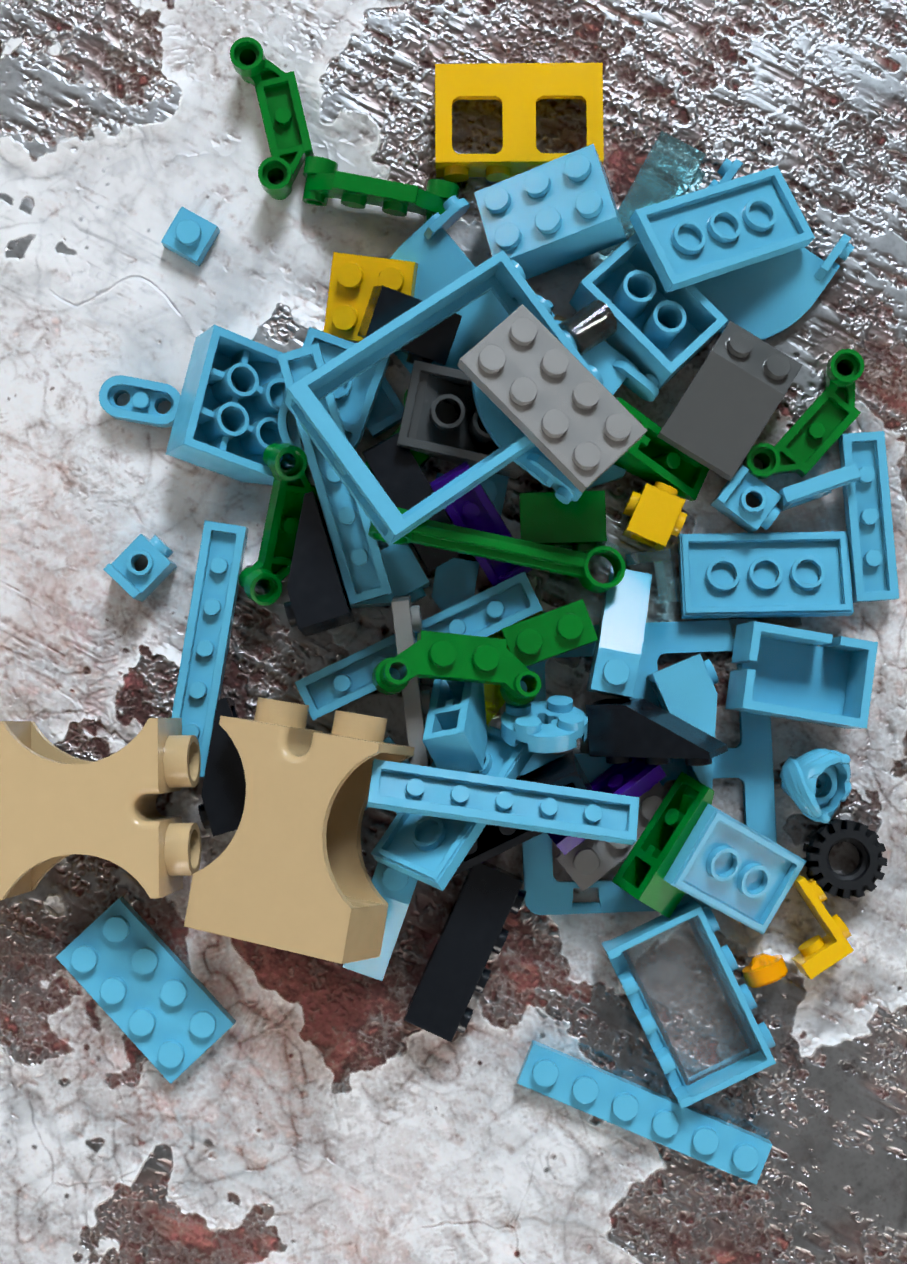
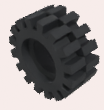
M832 819L830 823L819 824V829L816 832H810L807 836L811 838L809 844L804 843L802 850L806 852V858L803 859L806 860L804 866L807 867L808 872L805 873L809 879L813 878L823 891L844 899H850V896L859 898L865 896L864 891L869 890L872 892L877 887L874 884L877 879H883L885 873L880 871L882 866H887V858L882 857V852L886 851L883 843L878 842L879 836L877 833L869 830L868 826L847 819ZM840 842L852 843L857 848L860 857L857 868L846 875L837 874L829 864V853Z

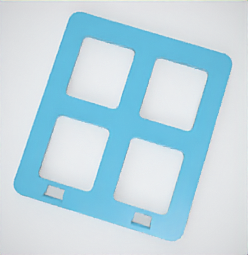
M732 619L646 623L634 697L628 699H645L659 707L658 699L647 675L658 671L657 660L660 655L704 652L733 653L736 626L757 620ZM599 624L593 625L596 635ZM595 642L553 658L593 657ZM547 660L527 667L530 671L538 674L541 679V689L533 701H546L545 663ZM521 680L520 686L527 692V685ZM739 711L740 743L737 747L728 748L727 752L714 757L713 779H740L743 785L744 824L777 843L771 716ZM534 752L520 772L519 777L566 754ZM589 753L574 754L590 783L614 765L606 763V757L589 756ZM671 758V763L660 765L667 775L659 781L662 786L669 780H676L681 771L690 776L683 759ZM542 833L522 843L524 890L526 891L524 900L527 908L532 913L537 915L655 911L613 883V879L598 880L589 887H598L599 902L572 903L573 888L579 887L574 881H558L554 878L552 839L547 833ZM687 893L684 894L677 905L679 907L690 902L689 900L693 898L702 908L709 906Z

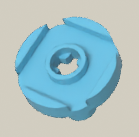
M565 695L550 696L547 701H531L519 707L506 703V711L501 715V738L513 747H515L516 740L528 743L529 752H565L577 747L578 738H582L583 741L587 739L588 717L582 710L573 706V699Z

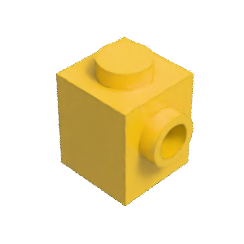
M655 482L654 485L646 483L640 493L632 491L623 514L629 516L622 535L661 551L666 547L670 535L678 537L687 518V513L681 511L686 500L678 497V490L662 482Z

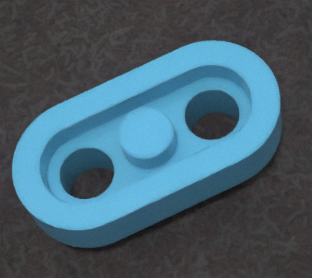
M123 375L107 379L99 391V401L102 408L113 418L160 428L173 426L181 396L169 384ZM123 393H128L130 395L129 403L125 406H119L117 404L118 397ZM163 401H169L171 403L170 410L165 414L158 413V405Z

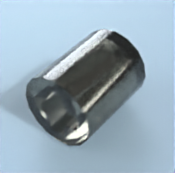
M594 300L558 324L562 330L568 331L573 336L577 344V351L581 356L617 332V321L614 314L600 300Z

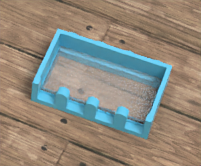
M693 898L689 900L690 902L677 907L670 918L661 915L614 939L601 943L671 1090L682 1109L776 1064L770 1048L776 1046L774 1039L764 1022L757 1024L751 1011L757 1007L755 999L745 983L739 986L732 972L739 968L728 945L720 947L714 932L720 930L719 924L710 907L702 908Z

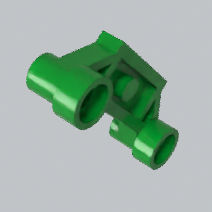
M243 37L235 41L231 46L230 58L235 71L241 75L242 79L255 86L271 157L265 159L260 164L258 178L262 188L272 198L283 200L291 194L292 185L306 157L314 156L294 71L285 73L265 58L262 46L257 40ZM277 180H283L279 184H273Z
M307 156L305 159L303 176L306 177L302 201L315 206H327L328 198L341 199V204L356 209H364L366 204L380 206L384 213L404 217L407 215V212L418 213L425 216V223L437 212L441 215L446 211L443 208V204L448 198L456 195L457 198L459 196L460 186L446 180L430 179L427 181L426 191L415 185L337 171L338 164L327 158Z
M842 349L830 358L824 374L826 380L825 390L775 446L769 443H758L752 446L743 460V465L749 469L748 472L758 479H765L773 475L793 472L804 477L861 413L855 408V381L864 371V360L857 351ZM837 367L843 369L845 376L837 371ZM753 459H759L763 463V469L756 468Z
M273 443L264 450L263 460L270 468L274 481L258 561L252 567L245 568L239 576V584L244 589L247 597L261 606L271 605L278 600L282 592L281 581L290 572L304 494L313 491L317 497L315 485L310 484L305 474L307 468L306 454L299 447L289 443Z
M423 630L417 633L416 643L396 657L382 660L376 665L372 673L374 686L378 691L386 695L397 694L408 685L412 678L420 677L500 685V694L503 700L511 706L519 707L533 701L541 689V679L538 674L530 671L507 649V639ZM390 667L398 670L400 674L399 680L391 677L389 673ZM521 680L526 683L527 692L521 688Z

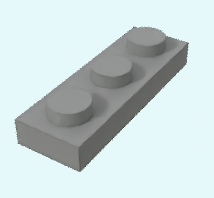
M660 782L656 783L649 791L639 797L637 841L668 793ZM585 839L565 856L560 852L555 858L582 892H584L629 855L636 842L633 845Z

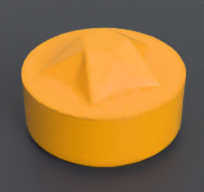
M764 953L754 956L750 964L742 970L746 983L751 988L772 984L785 977L788 972L782 955L772 956Z

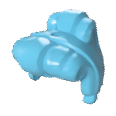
M822 748L813 749L799 757L790 756L782 766L779 775L781 779L780 787L791 797L801 810V813L815 822L827 824L839 809L841 802H845L850 795L852 789L850 782V756L836 750Z

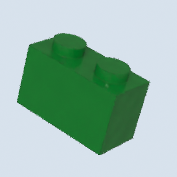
M605 490L584 491L578 501H570L569 504L560 502L555 497V492L519 493L520 535L522 540L564 549L572 548L573 551L588 553L598 546H605L607 542Z
M583 599L505 627L500 631L502 639H507V649L526 667L598 640Z

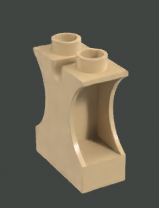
M258 697L254 720L220 716L219 725L232 739L242 761L246 782L245 805L238 829L227 848L212 863L193 873L184 927L339 964L380 957L389 904L374 887L366 870L361 849V825L367 805L373 760L379 759L401 763L414 755L415 747L384 742L387 718L335 710L331 734L306 729L309 705Z
M149 718L141 731L125 747L98 761L83 760L62 751L43 735L34 721H0V900L34 891L41 879L51 868L72 854L95 856L120 866L139 882L150 899H159L183 889V876H193V873L199 871L202 851L199 826L197 823H183L181 816H163L156 809V799L159 794L180 791L182 788L196 787L199 781L201 768L199 742L195 735H182V718Z

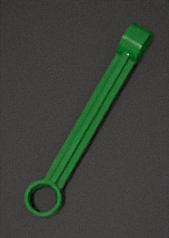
M397 507L401 514L408 511L406 509ZM433 520L425 521L393 543L400 545L415 543L573 576L579 579L584 588L594 593H603L618 585L626 571L622 555L616 549L609 546H598L588 553ZM370 522L368 535L375 540L386 543L373 523ZM593 556H602L611 563L614 572L611 582L600 583L591 576L588 565Z

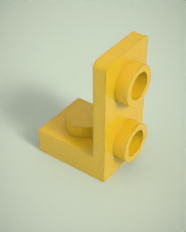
M798 875L793 885L826 933V936L823 938L817 935L806 940L798 948L800 953L792 958L800 972L811 980L854 950L847 941V938L852 935L846 924L837 914L831 917L823 905L827 897L822 888L813 878L807 881L805 877Z

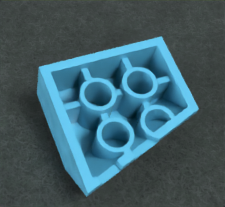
M217 325L211 326L196 337L166 455L241 482L273 486L274 477L270 468L263 460V453L270 444L283 443L278 430V413L287 389L277 355L282 354V352Z

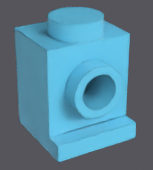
M742 465L710 505L748 533L755 532L760 526L767 530L782 511L776 506L782 496L748 472L749 469ZM751 493L759 499L758 507L752 508L747 505V494Z
M140 534L112 564L109 563L103 570L133 599L143 602L169 576L177 565L169 558L173 551L158 536L154 535L149 539ZM141 556H146L148 560L147 567L142 571H137L134 565Z

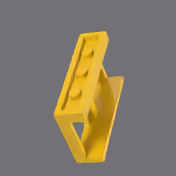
M603 63L435 64L436 178L444 177L446 181L464 182L469 177H486L488 181L500 182L569 154L541 153L536 147V104L542 99H580L585 103L586 146L594 144L603 165ZM498 100L501 103L502 150L496 154H458L453 150L452 105L455 101Z

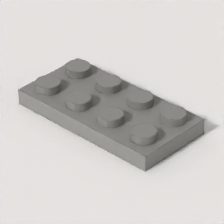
M523 304L459 359L457 366L581 493L592 485L648 431Z

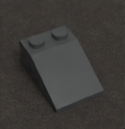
M729 321L657 437L730 481L800 371L802 364L734 322Z
M414 360L397 445L457 465L467 461L470 467L499 449L479 417L474 402L471 379L462 370ZM513 461L495 474L517 479L524 472V469Z

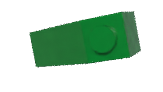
M621 397L616 398L648 431L614 465L652 484L662 482L678 490V496L689 501H695L709 468L657 437L662 429L659 425Z
M681 771L612 882L640 902L670 918L685 892L670 885L664 880V877L708 803L712 804L715 791Z

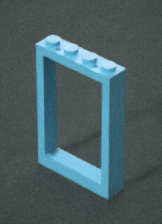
M504 250L287 388L284 403L389 546L516 460L535 445L522 432L420 503L401 514L320 403L321 399L490 290L509 315L523 304L603 385V379L598 370L585 362L577 351V344L573 336L568 331L560 328L552 317L551 308L542 296L535 294L526 282V276L522 267L516 261L510 260Z

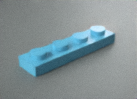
M884 431L842 434L838 438L841 468L857 463L861 474L860 480L842 486L846 531L848 533L853 603L899 599Z

